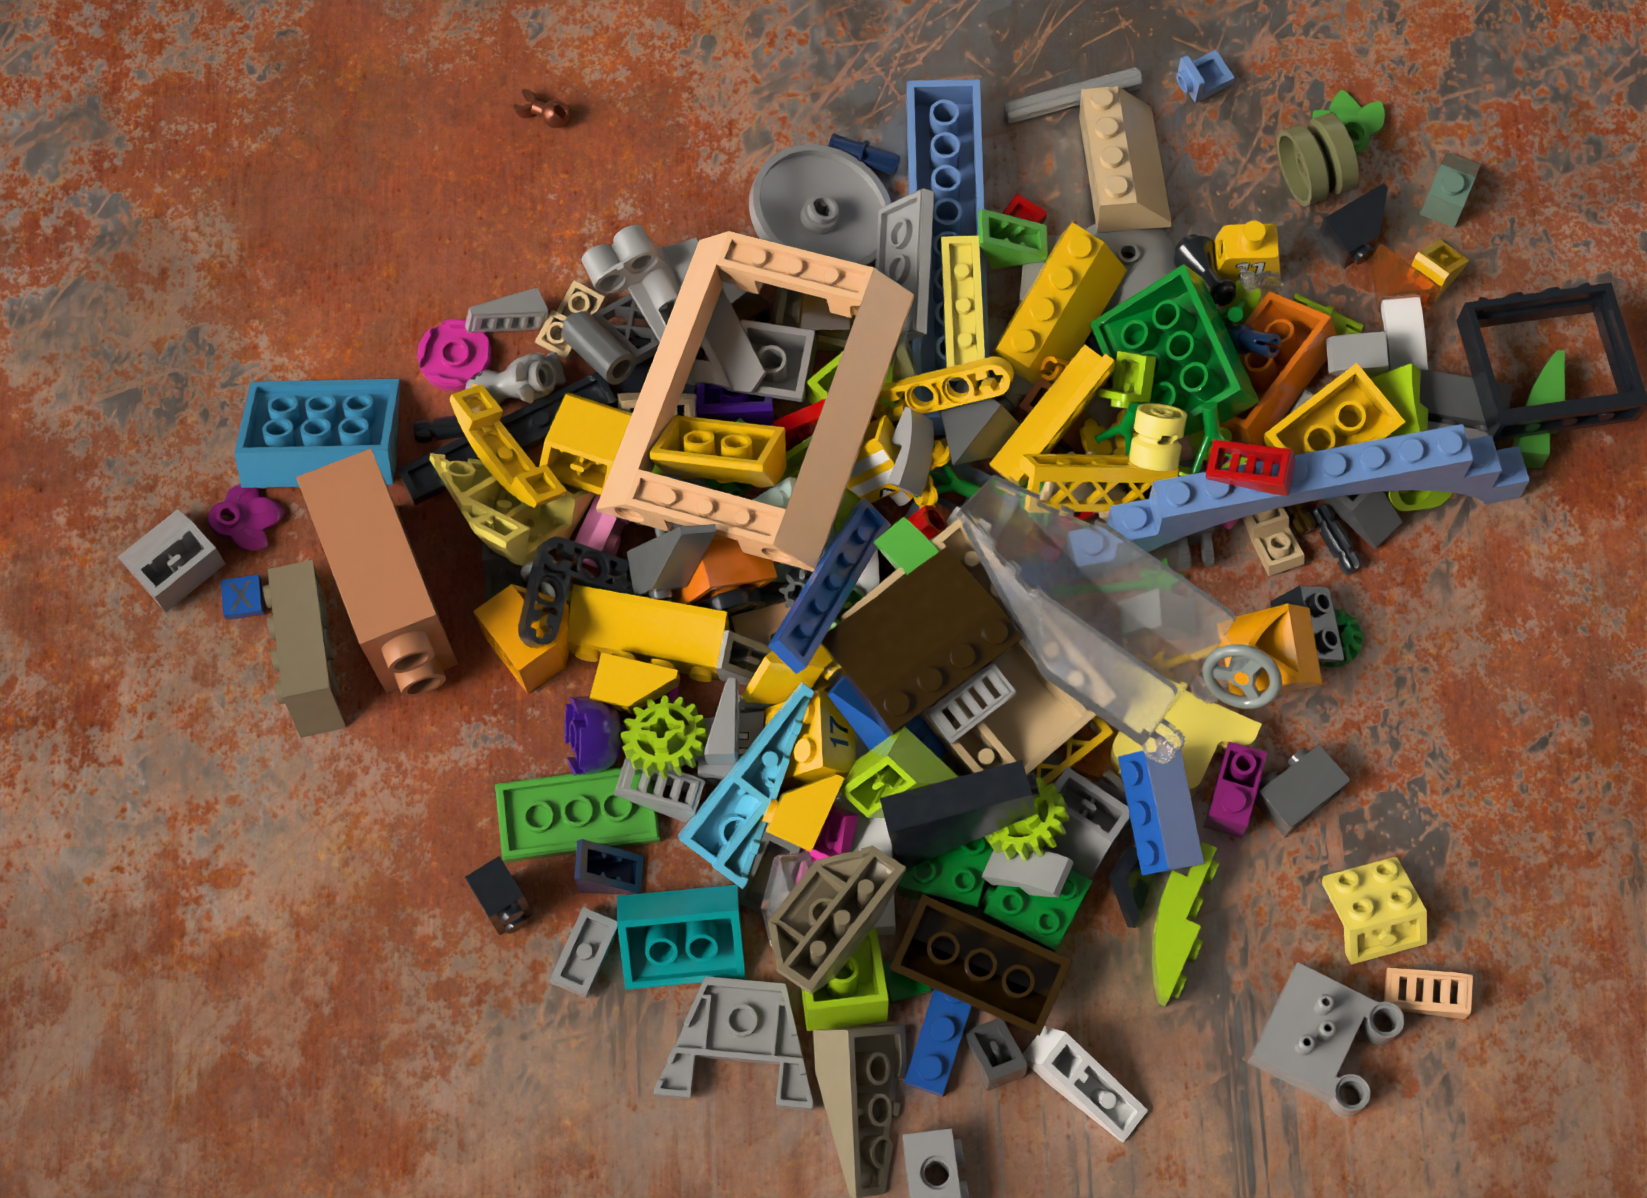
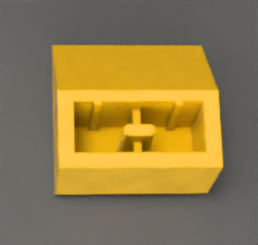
M571 393L565 394L545 438L539 466L546 464L562 483L601 495L633 413Z

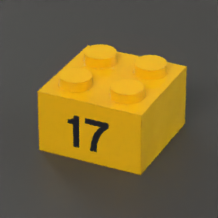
M820 689L814 691L809 701L800 733L796 738L790 755V762L781 784L782 788L789 789L792 787L795 789L832 774L846 778L856 761L855 730L827 695L829 693ZM785 702L764 709L765 726Z

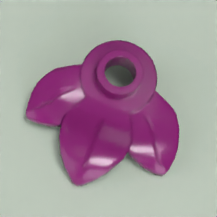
M238 484L229 489L224 502H220L211 508L208 514V525L217 536L225 539L231 538L239 548L249 551L263 550L268 547V540L264 531L281 521L285 516V510L277 502L260 497V488H241V484ZM229 515L234 517L232 521H224L221 516Z

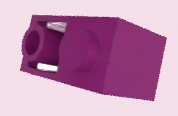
M1228 742L1213 789L1204 828L1242 838L1249 823L1267 752Z

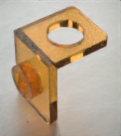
M1105 710L1098 714L1110 725L1111 730L1114 732L1113 735L1070 768L1079 775L1099 782L1111 757L1110 754L1114 740L1124 721L1122 717ZM1091 720L1078 730L1075 740L1090 741L1098 735L1090 726ZM1072 746L1071 755L1081 747Z

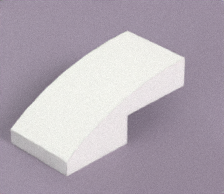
M1420 297L1383 300L1380 308L1384 331H1386L1389 371L1397 369L1399 365L1405 366L1411 363L1419 369L1428 370L1426 337Z

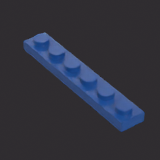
M863 498L853 506L768 645L795 674L808 666L876 551L877 547L873 542L884 534L891 525L866 498Z

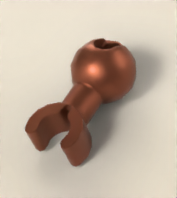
M523 89L521 92L525 100L532 104L524 106L513 105L517 116L521 118H530L533 115L540 116L544 123L551 128L564 126L570 117L569 108L561 100H551L547 103L538 101L534 93L528 89Z

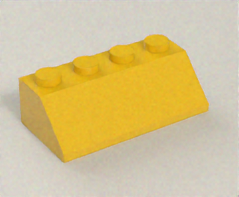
M1072 222L1061 234L989 357L998 356L1006 359L1012 365L1015 374L1034 385L1037 379L1042 377V374H1051L1050 372L1040 371L1041 363L1046 357L1052 356L1070 360V358L1076 356L1092 331L1090 322L1101 316L1127 269L1104 241Z
M573 584L567 642L571 653L575 654L577 658L596 662L600 658L601 652L612 655L613 650H620L635 655V660L650 663L651 659L667 661L674 665L673 669L678 670L679 673L689 674V677L696 681L711 682L712 678L720 680L716 670L723 633L724 631H730L728 613L726 611Z

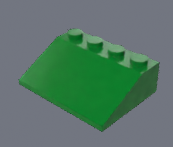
M1185 264L1090 322L1103 355L1107 354L1115 362V366L1117 351H1128L1156 357L1150 403L1169 405L1187 413L1184 436L1204 429L1202 404L1212 401L1217 403L1219 424L1232 419L1260 402L1204 279ZM1134 402V403H1138V404H1140V405H1141V404H1148V403H1145V402Z

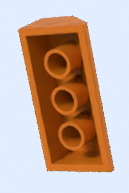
M1268 291L1244 324L1250 325L1256 331L1278 334L1281 338V346L1270 343L1267 346L1280 349V351L1274 358L1254 353L1238 354L1260 402L1232 419L1219 424L1220 427L1230 430L1232 434L1231 442L1263 445L1265 433L1283 419L1328 359L1326 339L1331 336H1337L1330 315Z

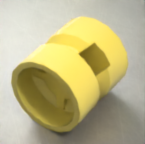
M1148 403L1138 405L1134 429L1139 435L1132 438L1129 461L1138 467L1154 471H1173L1177 469L1182 445L1177 439L1184 436L1187 413L1179 408L1164 404Z

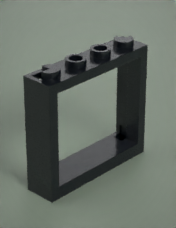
M1588 282L1568 289L1551 287L1532 294L1515 292L1503 298L1487 299L1480 297L1478 301L1466 302L1456 322L1489 436L1492 435L1493 441L1637 421L1646 409L1647 394L1612 283L1590 285ZM1593 312L1618 393L1504 409L1480 328Z

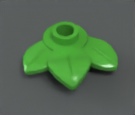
M1340 90L1334 97L1329 111L1314 110L1312 114L1313 119L1328 113L1336 115L1345 126L1349 136L1356 139L1355 142L1352 141L1356 155L1366 150L1370 136L1382 129L1385 118L1384 107L1381 101L1369 103L1361 108L1344 90Z

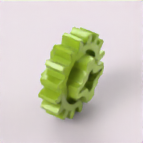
M663 695L661 703L656 705L649 698L647 699V709L643 710L636 706L634 708L636 719L626 718L624 721L627 731L621 733V739L625 745L622 748L626 758L631 760L632 766L636 771L643 767L646 777L649 778L655 771L660 772L662 780L667 779L668 772L674 770L678 776H681V767L686 764L694 768L696 763L693 756H704L705 754L702 743L708 741V735L705 729L704 718L698 714L694 704L686 707L682 697H678L674 704L669 702L667 695Z
M1041 777L1036 779L1040 797L1033 799L1036 814L985 836L993 850L997 854L1003 851L1009 860L1016 853H1019L1021 859L1027 861L1029 852L1035 851L1041 857L1043 856V846L1048 845L1055 848L1057 845L1053 837L1055 835H1065L1066 833L1062 823L1069 821V816L1065 810L1067 804L1062 795L1058 793L1055 785L1050 783L1046 786Z

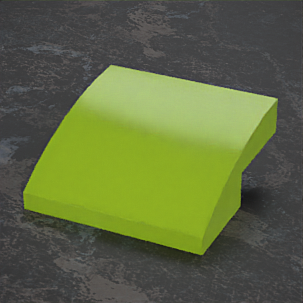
M1411 363L1370 378L1406 422L1387 438L1428 430V409L1420 403L1421 370Z

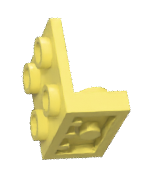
M1392 857L1322 877V885L1344 925L1345 954L1351 965L1427 944V910L1398 858Z

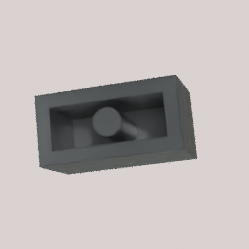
M1320 744L1310 752L1306 748L1301 749L1288 760L1287 763L1290 767L1280 775L1276 771L1270 773L1258 785L1260 791L1254 802L1284 837H1287L1345 791L1351 781Z

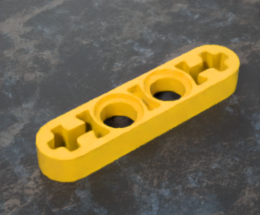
M996 356L884 383L873 415L877 419L886 415L893 422L900 420L905 407L912 408L921 414H926L1000 396L1009 389L1014 377V370L1010 362ZM990 370H993L996 375H1003L1000 383H997L995 378L985 379ZM954 377L963 378L969 385V391L965 393L955 392L950 387L949 380ZM983 379L978 388V380ZM918 386L929 388L933 393L934 399L929 402L920 401L914 394V388ZM905 392V399H901L903 393ZM884 396L887 397L888 401L898 400L893 409H891L889 404L881 403Z

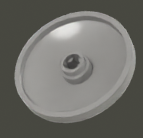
M802 144L786 148L774 154L764 163L753 182L749 196L751 221L760 239L869 267L876 262L878 210L891 204V199L883 183L868 166L842 150L817 144Z

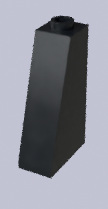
M1020 760L882 797L880 802L897 861L905 866L906 869H909L1035 815L1036 810L1033 799L1040 797L1034 773L1026 775L1023 762Z

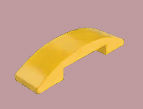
M483 384L451 394L450 402L471 447L488 471L508 492L534 508L566 496L567 490L545 464L536 467L500 422L503 410Z

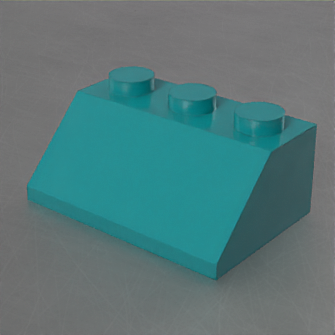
M737 885L617 896V927L625 990L702 983L705 976L746 979Z

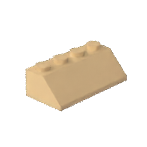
M1118 86L1081 89L1079 119L1097 233L1171 227V217L1152 107Z

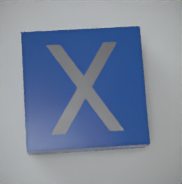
M259 575L221 580L223 616L226 620L264 615L262 580Z

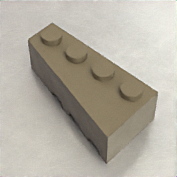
M309 560L267 569L269 585L263 586L266 605L268 608H272L273 616L267 617V626L271 639H276L277 648L271 649V659L275 672H280V681L274 682L278 703L286 704L300 738L346 728L344 714L341 712L336 698L341 697L339 682L336 680L332 661L335 660L333 646L327 628L323 629L329 627L322 582L314 561Z

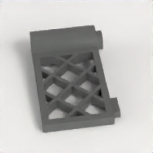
M631 294L593 314L587 311L571 314L564 321L561 333L562 339L608 383L615 385L626 380L632 374L637 364L654 356L660 344L651 328L633 326L635 318L645 319L640 309L637 308V304ZM613 317L629 318L627 326L614 325L609 323L608 320ZM640 336L639 338L651 339V342L637 349L630 342L631 337Z

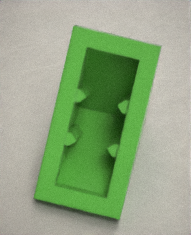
M981 209L978 212L979 246L992 269L1043 262L1048 258L1047 225L986 209Z

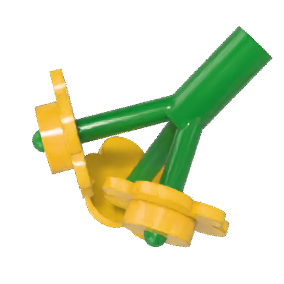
M1131 403L1127 409L1121 410L1117 415V422L1113 423L1108 430L1098 426L1094 419H1087L1084 422V427L1080 429L1081 442L1086 453L1095 449L1096 455L1111 454L1112 444L1108 439L1116 436L1115 445L1117 449L1113 451L1112 455H1129L1132 438L1138 435L1134 429L1137 407L1140 404Z
M947 438L935 440L927 482L921 497L913 495L915 503L919 505L920 509L925 505H933L935 507L938 501V494L952 491L982 502L986 496L987 488L958 477L948 464L951 455ZM935 467H941L946 475L933 469ZM932 478L945 485L933 486Z

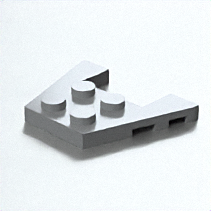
M705 976L685 1019L678 1040L669 1054L667 1064L654 1087V1096L691 1100L696 1058L780 1065L776 1108L813 1111V1099L786 984Z

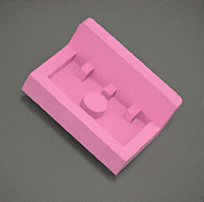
M596 494L574 542L615 556L620 546L621 532L625 524L628 525L631 521L597 512L596 507L601 495ZM587 558L583 560V563L598 568L593 560Z

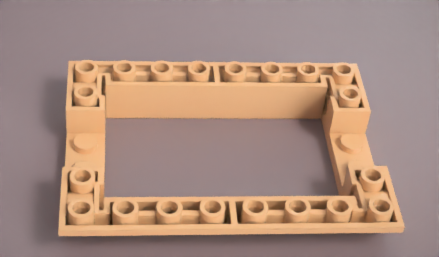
M730 231L699 240L597 504V512L668 532L671 529L672 523L683 526L715 524L716 535L737 540L744 553L813 572L820 562L911 309L914 294L877 269ZM722 281L735 284L737 289L759 294L763 283L827 299L830 313L850 318L856 315L786 509L652 473L655 463L650 459V451L674 416L722 290Z

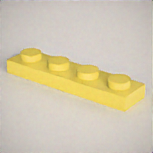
M979 236L941 237L946 368L985 358ZM954 377L949 381H960L962 378Z

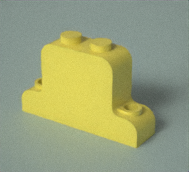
M1117 660L1108 679L1107 686L1117 697L1111 704L1127 713L1110 753V763L1118 771L1119 777H1121L1119 756L1148 749L1180 745L1190 797H1193L1198 791L1213 755L1217 752L1225 754L1228 742L1251 748L1262 725L1259 722Z

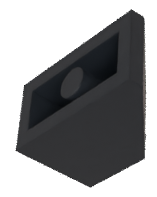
M1384 183L1323 218L1318 236L1343 269L1354 262L1357 265L1362 264L1375 253L1374 248L1380 235L1388 188Z

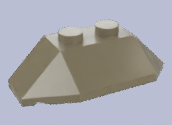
M873 845L861 848V851L847 852L816 860L768 920L777 972L809 994L814 993L833 980L883 915L906 871V867Z

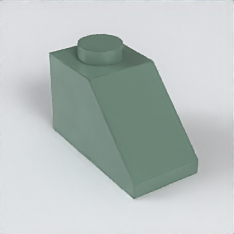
M1446 152L1420 215L1455 228L1481 164Z

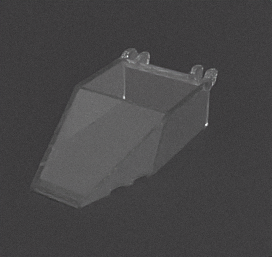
M994 475L959 509L956 516L1014 625L1023 637L1022 640L1039 672L1048 681L1142 746L1146 757L1151 760L1154 759L1160 764L1170 763L1175 758V751H1179L1185 745L1186 740H1184L1185 736L1180 732V729L1177 730L1176 726L1164 718L1189 686L1193 695L1198 699H1202L1207 704L1216 703L1219 700L1205 684L1203 665L1208 655L1217 649L1235 622L1236 616L1234 612L1109 525L1095 520L1093 525L1073 517V509L1061 505L1059 510L1039 502V494ZM1217 679L1219 684L1227 690L1230 684L1229 681Z

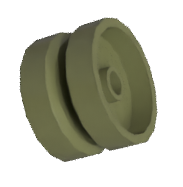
M1328 113L1310 120L1307 127L1297 124L1278 132L1277 154L1280 167L1292 195L1299 204L1306 207L1325 200L1328 192L1336 196L1357 188L1359 166L1356 152L1345 126L1336 115Z

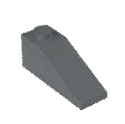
M716 525L678 527L627 551L634 595L641 597L649 596V598L664 601L672 599L673 592L688 585L717 532Z

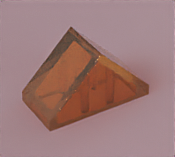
M1383 244L1377 247L1370 266L1378 312H1381L1380 306L1383 300L1420 297L1422 309L1430 308L1434 304L1441 286Z

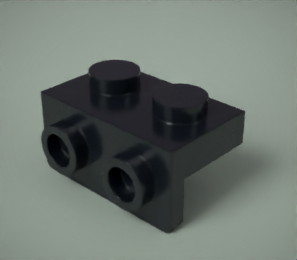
M1299 585L1270 601L1271 608L1284 604L1308 607L1310 609L1319 663H1338L1344 659L1331 594L1327 587Z

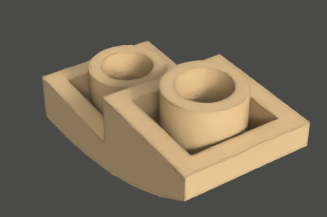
M573 280L557 311L552 310L535 343L549 351L557 352L559 356L568 360L575 350L562 339L561 333L564 321L571 314L580 311H587L593 314L604 308L608 299Z
M1283 507L1242 517L1253 546L1268 576L1304 565V553L1289 528V517Z

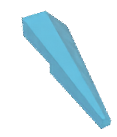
M803 682L800 683L678 834L681 842L711 863L713 868L742 889L747 884L748 874L754 857L759 850L760 840L767 823L762 821L771 799L776 800L790 762L791 752L800 733L809 701L814 693Z

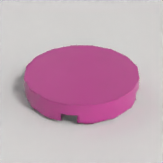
M449 319L441 322L442 325L435 328L432 327L425 332L418 344L417 359L423 376L433 386L444 391L460 392L465 390L467 381L475 373L491 368L493 352L484 332L468 333L465 328L466 320Z

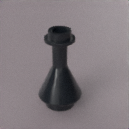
M1191 234L1181 239L1175 248V266L1178 268L1185 264L1200 275L1210 287L1209 292L1215 304L1219 306L1230 304L1236 297V284L1231 279L1223 280L1215 270L1213 241L1207 236Z

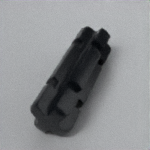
M456 415L434 418V422H429V419L416 420L413 425L414 436L417 442L432 441V437L442 440L465 436Z
M1323 504L1313 509L1311 514L1317 522V528H1321L1319 533L1333 557L1339 558L1337 564L1343 574L1350 575L1362 568L1363 561L1357 551H1352L1353 544L1338 520L1334 521L1333 517H1335V514L1328 504Z

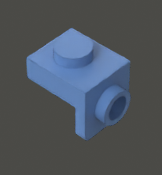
M1217 50L1194 61H1191L1188 55L1180 58L1176 79L1181 90L1184 93H1189L1195 103L1233 85L1234 76Z

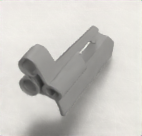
M631 225L623 228L614 236V243L612 245L601 244L589 249L582 256L581 261L598 294L608 295L628 289L660 342L699 240L693 238L660 247L646 234L643 226ZM722 287L701 342L709 361L695 359L686 384L697 386L700 384H712L724 387L728 391L753 394L767 373Z

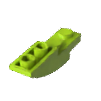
M1205 842L1201 844L1204 864L1191 866L1188 876L1172 870L1156 915L1152 940V970L1157 1001L1163 1006H1166L1170 996L1179 998L1187 980V976L1181 974L1186 960L1194 963L1203 943V940L1197 938L1201 926L1187 920V917L1195 920L1204 900L1203 897L1197 895L1202 882L1211 884L1219 866V862L1212 860L1217 847Z

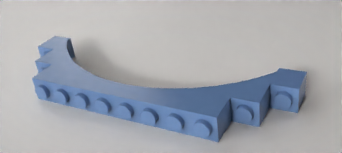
M1460 424L1294 455L1296 462L1289 496L1275 495L1208 480L1205 477L1206 472L1153 481L1149 499L1110 506L1107 523L1069 530L1066 549L1074 581L1110 575L1118 567L1165 544L1219 524L1276 508L1338 496L1401 490L1452 492L1480 499L1484 505L1520 498L1529 483V477L1519 446L1496 450L1492 435L1467 439L1464 426ZM1257 462L1255 474L1261 475L1264 462ZM1246 464L1240 465L1238 472L1244 473ZM1274 464L1273 477H1278L1279 465Z

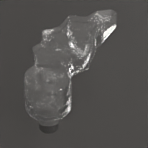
M1246 267L1240 268V273L1242 274L1240 282L1246 291L1250 292L1260 287L1263 291H1270L1277 295L1282 294L1281 288L1284 282L1278 272L1271 273V271H1266L1256 275L1254 271H1248Z

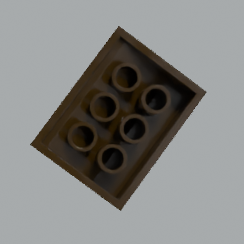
M946 546L829 630L822 640L821 646L889 737L989 663L1007 652L1023 637L998 603Z

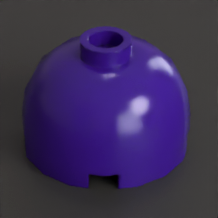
M590 696L570 697L571 704H566L564 720L565 744L570 742L571 749L575 752V758L567 757L570 770L575 776L603 772L610 768L620 757L621 748L624 745L621 733L627 731L625 723L620 721L618 711L609 703L592 700Z

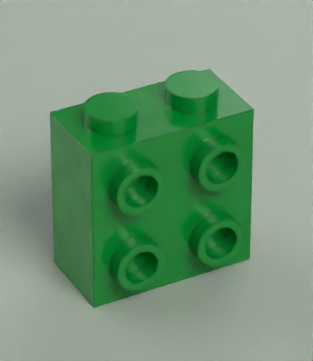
M984 836L906 869L900 881L899 896L920 901L923 894L959 911L976 916L985 883L982 875L992 855V846Z
M1070 870L1058 898L1029 895L1020 887L998 885L995 888L990 885L980 903V907L985 909L982 921L1056 953L1090 890L1092 880Z

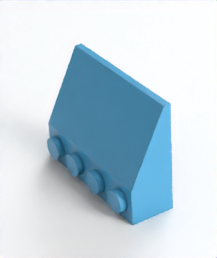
M399 379L250 382L234 451L241 488H300L297 476L370 448L387 485H393L398 448Z

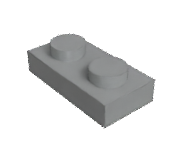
M583 907L551 975L550 982L588 999L618 933L617 921Z

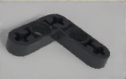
M552 537L540 544L534 555L518 624V634L521 641L528 647L537 649L551 643L556 638L569 582L579 586L634 595L633 584L624 588V581L616 578L626 573V580L632 583L629 561L563 537ZM555 548L557 549L556 555L566 560H561L554 564L553 556L548 554V552ZM575 556L572 562L567 561L571 557ZM584 559H591L597 564L598 575L596 578H590L583 572L582 562ZM608 575L614 576V577L608 579L607 581H605V580L607 579ZM541 582L548 583L554 588L555 598L553 602H545L539 596L538 586ZM542 611L549 612L542 616L540 621V629L544 630L545 634L537 637V631L531 625L539 621Z

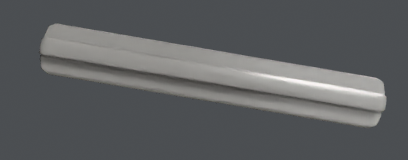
M1134 67L1006 102L1004 104V114L1009 123L1022 121L1080 105L1081 89L1118 86L1126 92L1140 89L1143 85V77L1140 69Z

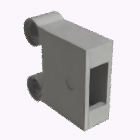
M1297 962L1283 987L1248 1063L1328 1103L1331 1110L1338 1116L1352 1117L1358 1114L1369 1102L1371 1095L1370 1087L1361 1076L1346 1074L1338 1078L1336 1075L1359 1026H1361L1365 1039L1370 1043L1386 1045L1403 1029L1404 1016L1400 1008L1394 1003L1387 1001L1378 1003ZM1374 1015L1387 1017L1391 1022V1032L1379 1031L1373 1023ZM1347 1086L1354 1089L1358 1095V1103L1356 1105L1344 1103L1339 1095L1340 1087Z

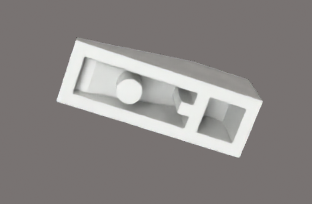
M1044 1026L1041 1035H1037L1023 1053L1027 1065L1046 1083L1121 1142L1127 1139L1148 1111L1064 1031Z

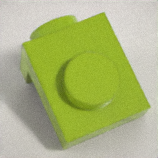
M1117 351L1112 389L1099 388L1098 396L1111 399L1110 406L1128 408L1129 404L1134 402L1150 403L1156 357L1128 351Z

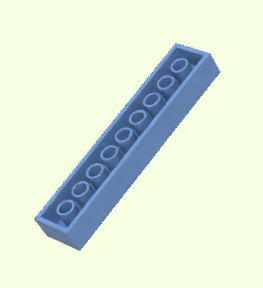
M980 79L907 81L908 195L923 188L934 191L927 334L912 340V354L916 362L917 375L946 368L941 237L979 236L978 212L984 209ZM980 248L985 358H988L986 256ZM978 380V388L982 380ZM949 381L950 387L954 389L960 381ZM925 386L914 388V394L920 401L929 402L934 399L933 393L929 388ZM940 410L922 414L933 420L934 435H946Z

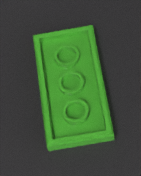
M622 767L606 769L603 772L591 775L575 776L574 774L495 784L502 860L504 863L576 854L577 840L581 839L614 848L660 843L657 811L614 795ZM634 774L630 788L637 790L641 778L640 774ZM650 779L646 793L652 794L654 780Z

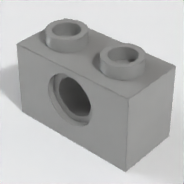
M952 1128L902 1135L909 1198H969L967 1180L959 1181L957 1164H964L961 1139L953 1140ZM933 1165L941 1166L947 1171L948 1180L939 1186L931 1185L925 1178V1171Z

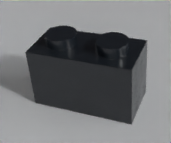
M500 856L465 876L475 897L499 935L505 931L508 934L514 933L528 923L527 918L533 915Z

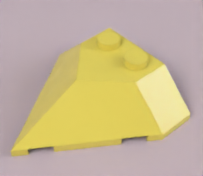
M430 453L431 463L473 532L493 552L517 565L524 566L527 563L533 562L537 547L549 538L563 537L569 539L596 495L595 493L560 482L567 490L566 496L534 508L508 492L493 477L481 460L468 458V462H450L445 459V455Z

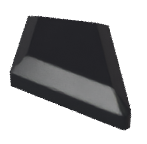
M1128 846L1109 874V879L1127 927L1136 928L1155 875V873L1142 875L1137 849L1133 846Z

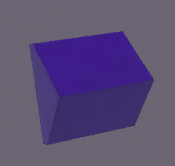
M700 384L697 386L696 415L697 418L736 422L741 418L745 423L772 426L774 422L773 398L727 391L724 387L712 384Z

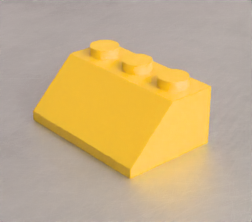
M1355 363L1267 431L1264 435V443L1270 447L1292 449L1294 455L1384 439L1406 422L1358 363Z
M674 415L651 449L650 459L665 474L679 475V477L684 479L697 477L713 479L719 483L739 482L752 484L759 488L776 487L786 470L785 427Z

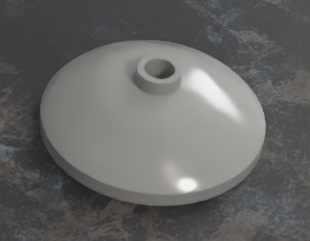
M1095 223L1086 229V231L1104 241L1127 269L1102 314H1105L1177 269L1174 264L1176 245L1162 228L1097 233ZM1130 252L1134 257L1127 259L1122 256V253Z

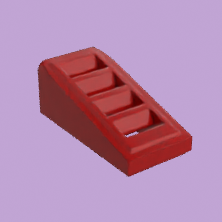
M1213 439L1205 477L1208 480L1247 489L1289 496L1296 460L1292 449ZM1225 453L1232 455L1228 471L1222 470ZM1241 457L1247 458L1244 473L1238 472ZM1257 461L1264 462L1261 475L1255 474ZM1274 464L1280 466L1278 477L1272 476Z

